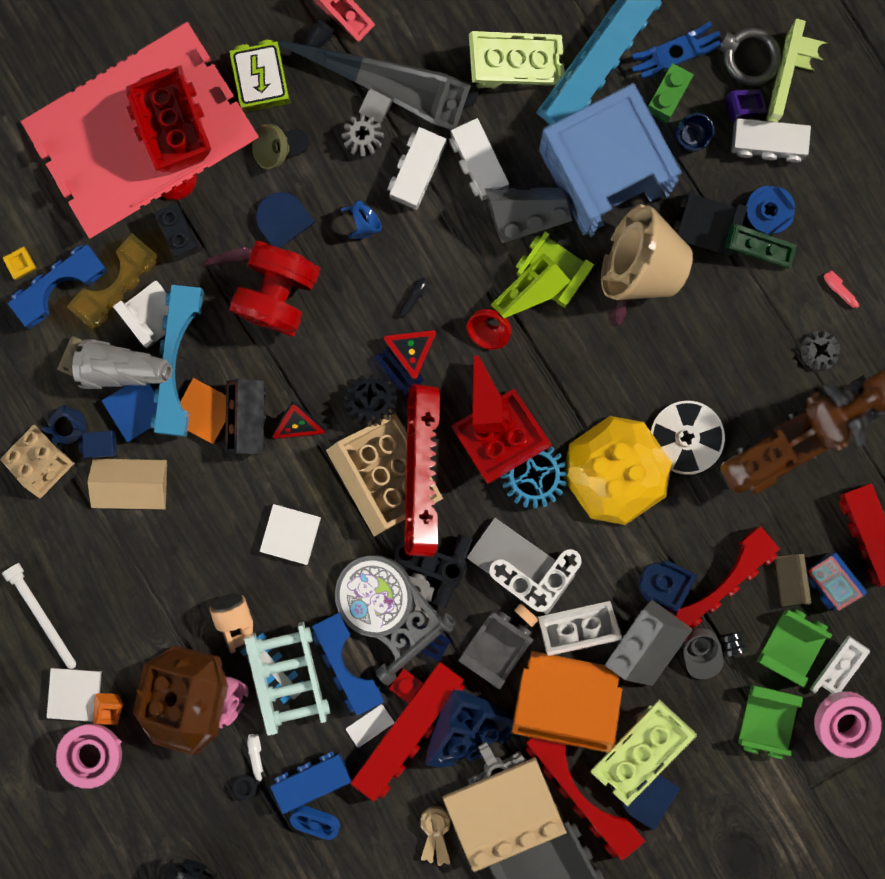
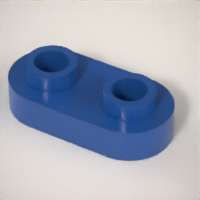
M308 806L295 808L290 817V823L295 829L326 840L335 838L340 829V822L335 816Z

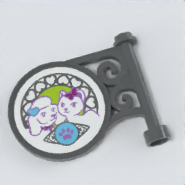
M368 555L358 558L348 564L338 578L335 600L337 609L344 622L361 635L375 637L383 641L391 649L395 657L393 663L390 665L383 664L376 670L377 677L385 685H390L397 679L396 672L443 631L451 632L455 625L453 618L447 613L438 616L413 585L402 566L388 557ZM414 598L429 617V624L426 628L421 629L414 625L413 620L416 616L420 618V621L417 622L418 626L426 623L425 613L419 610L412 612ZM400 633L405 634L410 640V648L403 654L399 648L406 646L408 640L403 637L400 639L401 642H399L398 635Z

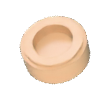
M519 604L514 610L531 627L538 622V619L524 605Z

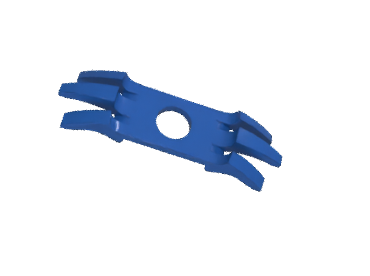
M708 22L700 28L657 47L654 46L644 52L632 54L634 60L648 59L651 56L653 58L632 67L633 72L645 71L641 73L642 78L658 75L660 72L670 68L672 63L678 65L694 57L703 56L721 45L720 41H716L706 47L704 46L719 37L720 33L717 31L703 38L696 39L712 27L711 22ZM672 46H679L683 50V55L679 58H673L669 54V49Z

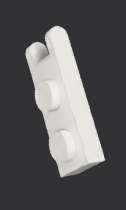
M848 635L815 680L810 691L816 693L822 686L831 692L829 696L841 692L870 653V650Z

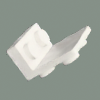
M157 281L151 283L127 303L120 301L113 306L147 349L166 335V330H163L164 315H168L169 306L165 304L166 292Z

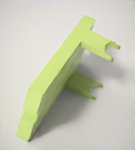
M796 19L787 33L766 119L768 122H778L783 116L794 67L816 71L810 66V59L823 60L819 57L818 48L822 44L828 43L803 37L806 22L804 20Z
M479 31L469 33L472 82L478 83L476 84L477 88L489 87L494 89L502 83L556 85L565 73L564 64L559 63V56L563 54L562 35Z
M658 700L653 706L649 705L637 718L636 724L615 744L611 752H608L591 769V773L605 786L610 783L615 788L613 793L628 806L696 737V733L665 704ZM615 751V753L608 760H606ZM663 762L664 764L656 772H654V770ZM646 780V782L639 789H637Z

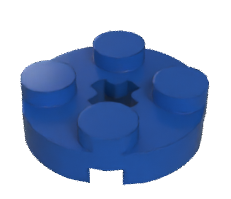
M760 187L752 193L746 204V219L749 225L755 231L769 236L783 232L789 227L794 218V200L785 189L780 187ZM768 205L771 207L774 205L776 207L774 210L775 216H767L764 213L766 210L764 206Z

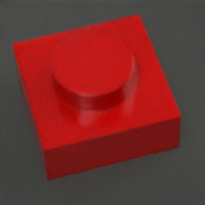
M403 668L389 689L410 703L424 682Z

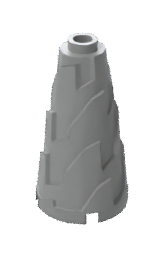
M85 339L78 344V346H83L81 352L75 351L73 356L72 371L74 381L81 382L77 386L84 389H102V387H121L125 385L146 386L152 383H165L172 376V366L168 364L167 360L152 357L147 353L115 347L108 342Z

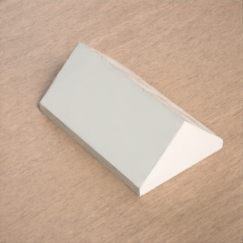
M611 601L538 617L545 651L548 656L621 640Z

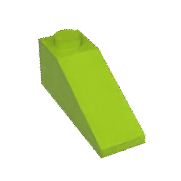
M543 253L491 306L503 318H507L552 299L570 280Z

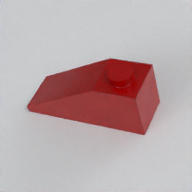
M474 356L473 426L478 434L507 432V423H511V410L506 407L480 357Z

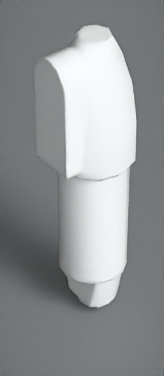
M250 734L247 741L248 753L250 754L255 779L261 781L263 769L259 753L261 751L259 735Z

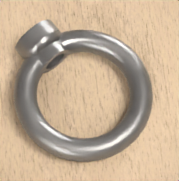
M746 28L736 32L734 35L727 32L721 41V45L718 47V50L724 52V63L729 74L736 81L745 85L755 86L768 82L775 76L780 67L781 51L779 45L772 35L762 29ZM743 39H760L770 49L771 63L764 73L757 76H749L742 73L736 67L733 54L739 42Z

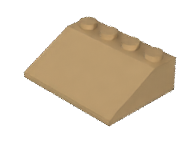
M394 413L390 415V420L382 419L381 425H378L376 422L371 427L368 426L336 442L326 450L374 537L405 520L407 433L398 416ZM431 486L430 489L435 492V495L429 497V499L435 501V503L442 500L443 497L437 486Z
M536 758L442 796L473 872L566 833Z

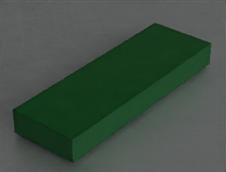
M731 224L725 248L786 269H791L797 245L738 224Z

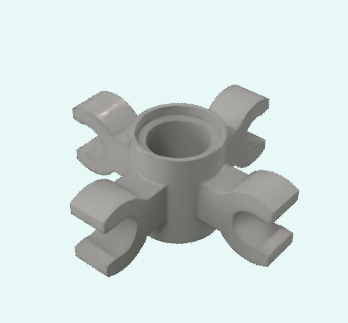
M485 742L478 746L486 761L484 772L476 774L467 780L469 785L492 776L491 772L496 767L503 768L502 771L526 761L520 751L515 752L504 761L501 758L494 757L490 747Z

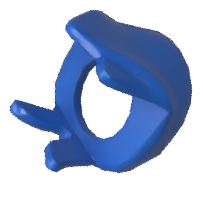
M357 200L352 206L341 208L342 212L347 210L353 212L357 230L348 236L349 239L368 238L381 231L382 225L377 215L371 208L364 205L362 201ZM359 209L365 214L367 222L360 214Z

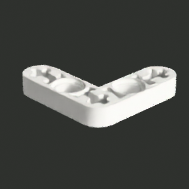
M575 550L563 551L539 584L535 583L509 562L501 559L491 564L489 573L496 582L532 609L543 612L552 605L581 565V556ZM574 554L576 556L574 558L576 565L568 566L565 571L570 572V574L566 577L562 571L555 569V567L559 564L562 568L566 563V560L563 559L564 556ZM505 564V571L511 575L512 570L517 573V575L511 578L508 586L504 583L507 580L505 576H495V565L501 566ZM553 573H557L562 577V584L557 588L551 587L548 583V578ZM518 578L525 579L528 584L526 591L522 593L516 592L513 587L514 581ZM532 585L537 588L533 591L536 595L541 596L545 594L544 600L547 602L545 606L539 605V607H536V600L531 596L528 601L524 598L530 592Z

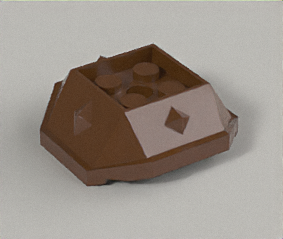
M173 646L144 664L133 714L152 744L189 755H198L205 746L217 737L228 690L227 680L221 668L220 657L180 646Z

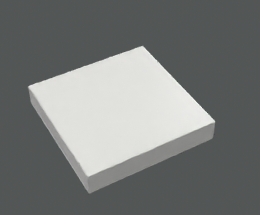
M273 504L260 552L308 565L321 517Z
M51 668L47 718L93 721L94 700L96 693H100L102 671Z

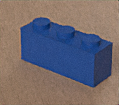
M333 751L319 757L320 762L314 765L307 762L297 767L298 772L291 776L286 772L274 778L276 783H273L270 787L282 814L352 782L350 773L340 753L334 755Z

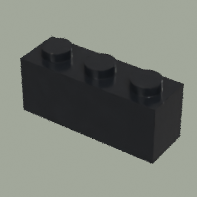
M233 379L226 381V455H263L265 447L263 429L266 420L264 413L266 389L263 380Z

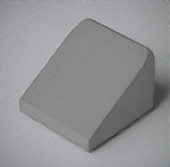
M370 88L359 113L364 114L367 118L372 116L374 117V122L381 124L392 101Z

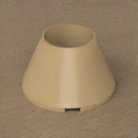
M640 204L632 208L621 220L611 237V241H614L610 255L605 254L601 271L602 290L607 297L613 300L671 297L679 292L688 278L692 266V250L653 207Z

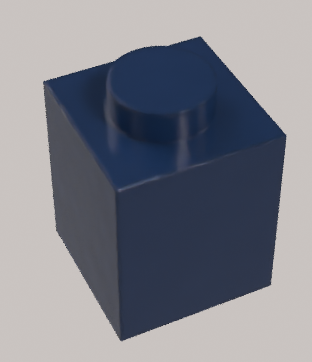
M116 432L82 433L83 439H79L80 454H84V458L118 457Z

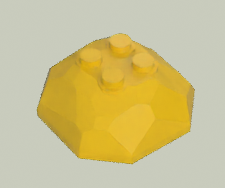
M609 416L569 444L564 472H567V476L563 477V479L591 519L626 525L666 497L672 461L644 422Z

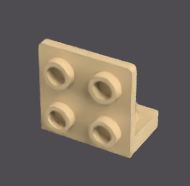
M33 425L0 459L23 487L40 499L75 464L67 455L56 448L36 425Z

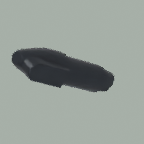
M426 278L420 279L411 290L410 295L399 312L400 318H404L406 313H410L419 297H423L431 284Z

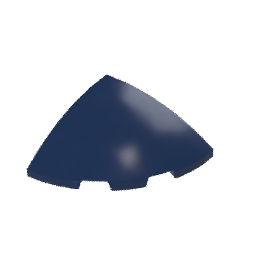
M454 689L446 701L434 728L426 757L427 766L448 767L454 766V761L467 758L469 761H473L482 757L478 748L479 745L487 742L489 746L497 740L500 743H504L513 734L512 727L515 715L480 697Z

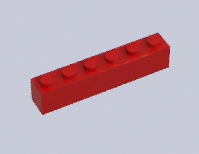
M439 662L350 784L374 802L378 797L383 799L391 788L387 785L392 777L397 779L405 769V766L402 765L407 757L412 759L420 749L417 743L422 737L427 739L434 730L435 726L432 723L437 716H440L454 689L459 691L464 689L465 686L462 685L464 679L442 662Z

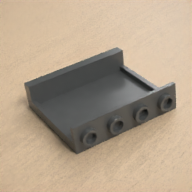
M567 819L562 821L566 831L565 834L489 865L496 879H604L598 867L593 869L589 861L593 859V856L587 845L582 847L577 838L581 834L575 823L570 825Z

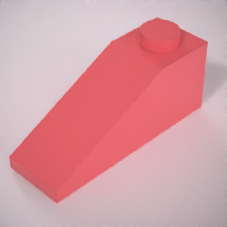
M313 0L357 42L375 25L353 0Z

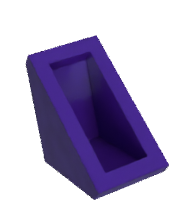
M761 89L731 91L724 100L731 124L735 123L737 119H749L768 112Z

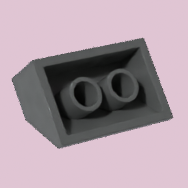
M651 600L605 666L624 680L653 686L693 629Z

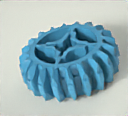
M550 447L548 452L542 451L537 454L547 459L551 464L550 466L538 467L534 460L530 458L525 461L527 468L525 474L514 478V469H512L508 474L505 473L501 476L503 479H509V482L502 485L503 488L511 486L512 490L507 493L508 497L514 493L518 495L514 500L516 504L523 498L525 499L523 507L526 508L529 501H533L532 506L536 509L538 507L537 501L540 500L543 507L547 506L545 499L547 497L551 502H555L556 499L552 495L553 492L562 495L563 492L557 487L558 485L566 486L567 484L565 481L560 480V477L567 476V472H560V468L565 467L566 463L557 464L556 461L561 458V454H557L553 458L551 456L554 451L553 447ZM530 464L535 472L546 471L541 474V477H538L540 480L537 483L534 479L527 478L522 480V478L527 477V474L531 473L529 472L531 469ZM554 472L553 485L544 493L542 478ZM530 483L536 490L537 496L525 494L517 485Z

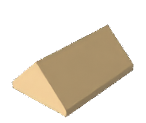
M93 459L88 478L91 508L166 509L167 460Z

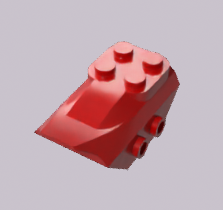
M182 65L172 69H163L126 86L127 98L130 106L126 107L132 121L136 120L135 134L139 142H144L155 170L173 173L205 160L211 151V146L201 118L205 116L200 103L195 104L193 97L197 96L193 83L187 82Z

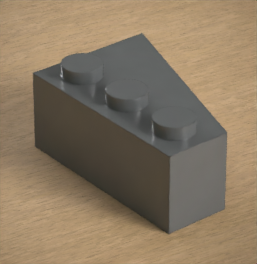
M560 187L530 188V190H516L515 188L493 190L492 188H484L495 229L502 243L572 221L567 199Z

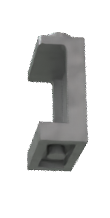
M500 610L497 614L493 611L490 613L458 659V661L498 689L502 687L505 679L533 641L529 637L532 632L520 624L517 628L510 624L511 618Z

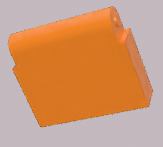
M531 651L527 665L528 669H524L521 676L512 733L610 753L615 742L622 688L618 687L619 675L605 665L556 655L548 656L546 653Z

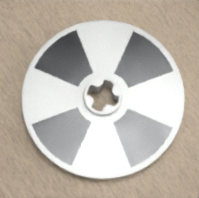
M680 401L669 405L659 413L651 429V433L672 461L671 471L679 474H696L708 469L720 457L724 447L725 433L721 420L708 406L695 401ZM686 430L689 434L694 433L695 438L691 439L692 444L687 445L686 441L681 442L680 440L684 436L683 432Z

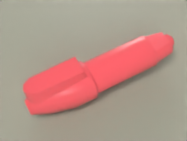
M830 270L824 275V279L829 287L853 308L859 307L855 297L842 285L843 281L833 271Z

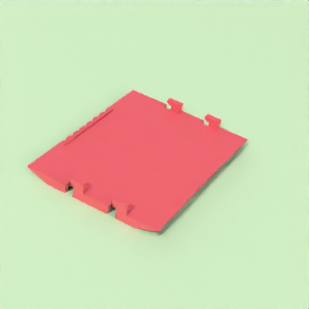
M188 22L139 50L136 55L129 56L126 61L122 60L117 63L116 67L113 68L112 66L107 69V72L97 75L94 80L87 81L84 86L77 87L74 92L65 94L21 121L40 157L46 160L50 156L51 161L46 163V166L63 196L68 198L70 194L73 195L74 199L68 203L89 239L141 209L140 206H146L151 203L150 200L154 198L156 200L162 196V193L171 191L175 185L176 187L181 185L185 179H191L195 173H201L205 167H211L259 138L237 101L231 105L229 104L228 100L234 99V95L215 65L212 64L208 67L205 65L204 62H210L211 58ZM182 65L187 82L193 83L197 96L193 97L195 104L200 103L205 117L201 118L209 140L211 151L204 161L173 173L160 172L155 170L144 142H139L135 134L136 120H131L126 108L130 106L126 86L163 69H172Z

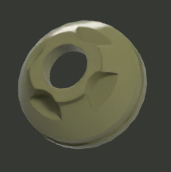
M263 124L259 126L255 131L259 138L252 141L254 158L264 169L277 168L282 165L289 153L290 146L288 145L287 137L276 125ZM278 140H279V143H280V153H279L278 150H277V141H278Z

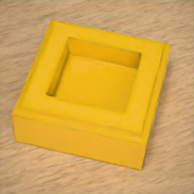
M25 247L2 258L14 280L37 269Z

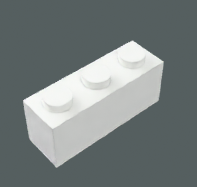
M478 118L451 130L452 138L449 139L453 151H458L462 158L459 163L464 174L469 173L473 181L469 184L474 195H479L483 201L487 199L484 188H492L493 190H506L509 188L508 180Z
M737 119L734 123L731 153H738L737 156L743 158L761 155L762 159L776 160L777 157L786 158L788 162H801L809 153L811 126Z
M420 127L417 133L412 132L407 144L410 147L407 156L404 154L401 156L397 166L400 172L397 178L392 177L387 189L391 191V199L416 210L446 146V138Z

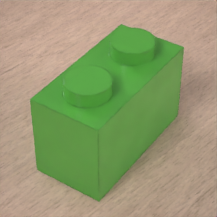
M672 63L647 108L650 115L668 123L694 74Z

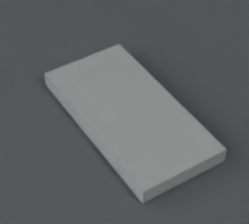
M496 518L493 519L467 556V559L488 574H490L489 569L494 561L499 559L505 560L537 584H539L556 561ZM505 564L501 566L495 565V576H505L507 580L504 583L508 586L511 578L517 575V573L512 570L511 575L505 571ZM558 564L555 569L562 571L566 577L570 574V572L565 571L567 568L564 566L561 568ZM557 573L551 574L548 578L549 585L553 588L559 587L562 584V577ZM576 574L573 575L552 605L543 611L546 615L549 614ZM518 578L514 581L513 587L516 592L522 593L526 591L528 584L525 579ZM532 585L530 592L524 598L528 601L531 596L536 600V607H539V605L545 606L547 604L544 600L545 594L541 596L536 595L533 591L537 588Z

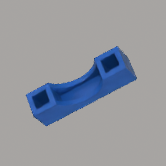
M88 245L76 247L70 253L72 256L65 261L60 260L51 267L52 271L45 276L42 274L33 279L32 285L25 291L21 289L12 295V300L8 305L26 328L32 329L50 315L48 300L51 292L57 285L65 281L77 280L90 286L108 272L91 247Z
M340 612L312 626L314 630L311 632L312 638L317 646L321 645L324 649L323 660L328 668L333 667L336 673L333 679L339 691L344 689L348 697L344 701L350 713L355 711L358 716L383 703L385 700L374 679H362L352 675L343 663L342 649L351 633Z

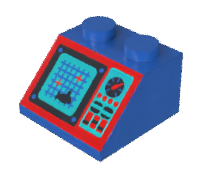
M826 553L806 569L808 585L813 590L818 589L822 595L820 600L829 610L833 608V610L839 611L867 593L836 553Z

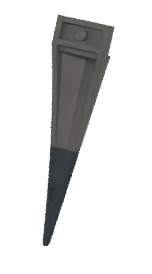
M283 40L278 41L280 46L306 57L368 89L371 88L391 99L392 102L433 124L451 130L458 126L471 86L470 82L440 72Z

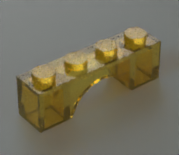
M133 233L116 251L120 260V272L116 281L110 287L101 291L82 289L67 306L69 310L92 329L95 326L100 327L108 317L106 314L118 302L124 300L122 296L128 289L131 291L140 282L139 277L144 271H150L156 264L155 259L157 255Z

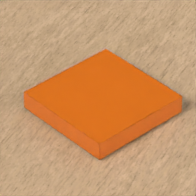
M193 378L180 401L184 411L190 413L188 431L215 444L226 423V395Z

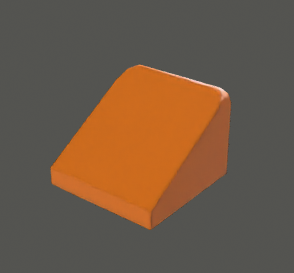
M96 693L93 724H118L123 707L119 694Z

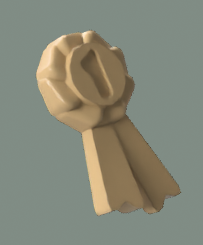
M430 806L421 814V828L428 835L421 860H428L429 863H432L436 850L438 866H441L443 863L450 864L443 835L450 828L451 817L443 807Z

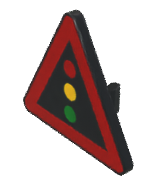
M425 330L385 335L383 340L410 377L416 380L432 347L437 331Z
M291 402L272 432V438L282 439L325 434L326 431L298 403Z

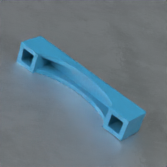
M171 285V291L166 293L165 304L169 306L168 315H164L163 330H166L165 340H161L160 354L172 366V376L165 383H160L159 389H155L154 403H157V411L152 414L151 428H154V433L187 437L190 413L184 411L178 397L175 379L176 358L180 342L188 325L196 315L201 316L204 295L202 288Z

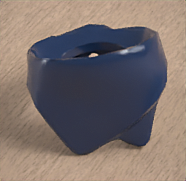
M63 405L51 415L48 420V427L42 426V430L50 434L55 446L57 443L70 445L82 438V433H85L87 424L84 415L80 411ZM61 417H66L74 428L69 436H62L56 430V423Z

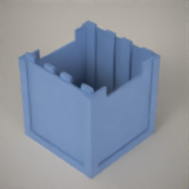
M634 83L543 130L539 152L555 183L564 193L569 209L583 236L589 234L590 237H593L594 232L604 226L600 215L611 210L613 207L642 192H645L649 202L661 196L667 199L670 196L669 194L672 193L675 184L679 181L677 177L681 174V171Z

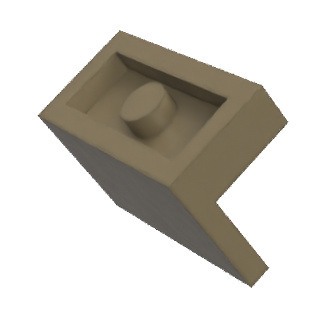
M804 554L777 557L775 565L781 606L811 604Z

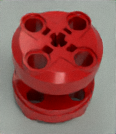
M256 241L249 255L247 265L265 276L258 292L238 287L230 303L229 311L245 318V320L294 337L300 326L303 313L286 304V300L292 286L312 291L320 275L321 268L297 253Z

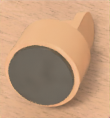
M228 594L216 599L211 604L209 610L216 630L223 632L230 653L236 652L235 648L245 644V636L253 633V620L245 597L240 594ZM240 629L241 634L231 637L230 631Z

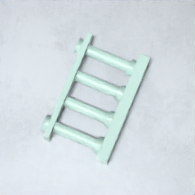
M304 621L299 622V632L263 641L261 638L257 639L256 633L248 634L244 638L267 736L277 734L278 726L282 725L281 722L319 714L321 723H324L327 719L326 714H330L327 699H322L309 642H313L310 627L305 628ZM302 642L305 656L269 665L267 662H262L261 654L264 653V650ZM308 666L311 680L274 689L273 686L268 687L267 678L270 677V674ZM310 690L314 691L316 704L280 713L279 711H274L272 702L276 701V698Z

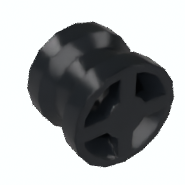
M742 631L718 638L719 642L723 644V657L748 651L742 642L744 637Z

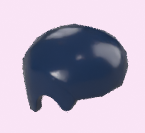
M701 113L689 114L678 123L675 130V138L684 150L691 152L702 150L707 147L715 135L713 122L707 115Z

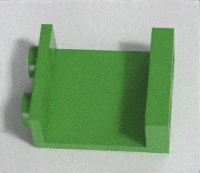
M793 608L792 611H783L756 662L804 687L809 679L806 675L826 638L830 639L832 634L827 632L828 627L816 620L814 623L805 619L806 614Z
M750 685L738 743L744 746L745 751L758 753L759 749L769 751L768 756L783 759V755L791 756L792 751L788 750L797 707L802 706L803 697Z

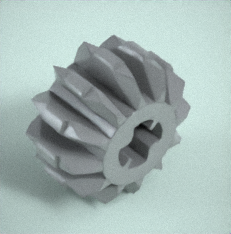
M364 114L360 115V121L358 122L355 117H352L351 122L353 126L345 124L344 128L348 132L342 133V138L347 140L344 143L345 148L352 147L351 153L353 155L360 150L361 157H365V150L367 149L373 155L375 153L373 146L381 147V142L377 139L384 138L382 132H377L381 129V124L376 123L373 125L374 117L372 116L366 122ZM361 131L366 132L365 140H360Z

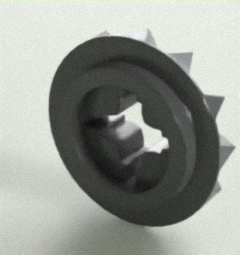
M817 331L809 334L801 345L803 361L815 370L831 368L837 363L841 355L840 344L834 335L826 331ZM827 343L825 349L827 355L822 354L814 358L817 352L815 345L822 346Z

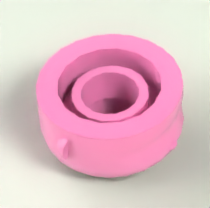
M838 692L827 697L819 705L814 717V727L819 740L832 753L844 758H854L867 753L876 744L881 733V719L876 708L863 696L853 692ZM846 714L855 715L853 726L849 730L839 733L837 724L840 718Z
M98 724L78 726L70 730L60 741L56 753V767H58L61 775L74 786L94 788L104 785L120 768L122 761L120 743L122 741L104 726ZM85 744H93L100 751L101 759L95 767H87L79 759L80 749Z

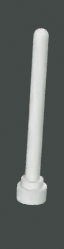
M17 563L2 573L7 582L10 581L12 585L15 584L67 668L74 669L76 667L74 658L23 580L25 576L23 575L24 570L21 565Z

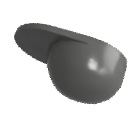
M700 627L693 629L682 644L687 671L697 679L712 678L721 671L724 665L720 642L716 634L708 628Z

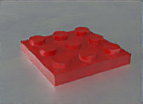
M515 389L501 396L506 407L511 410V423H507V432L478 434L473 426V413L451 425L454 433L487 484L551 447L549 439Z

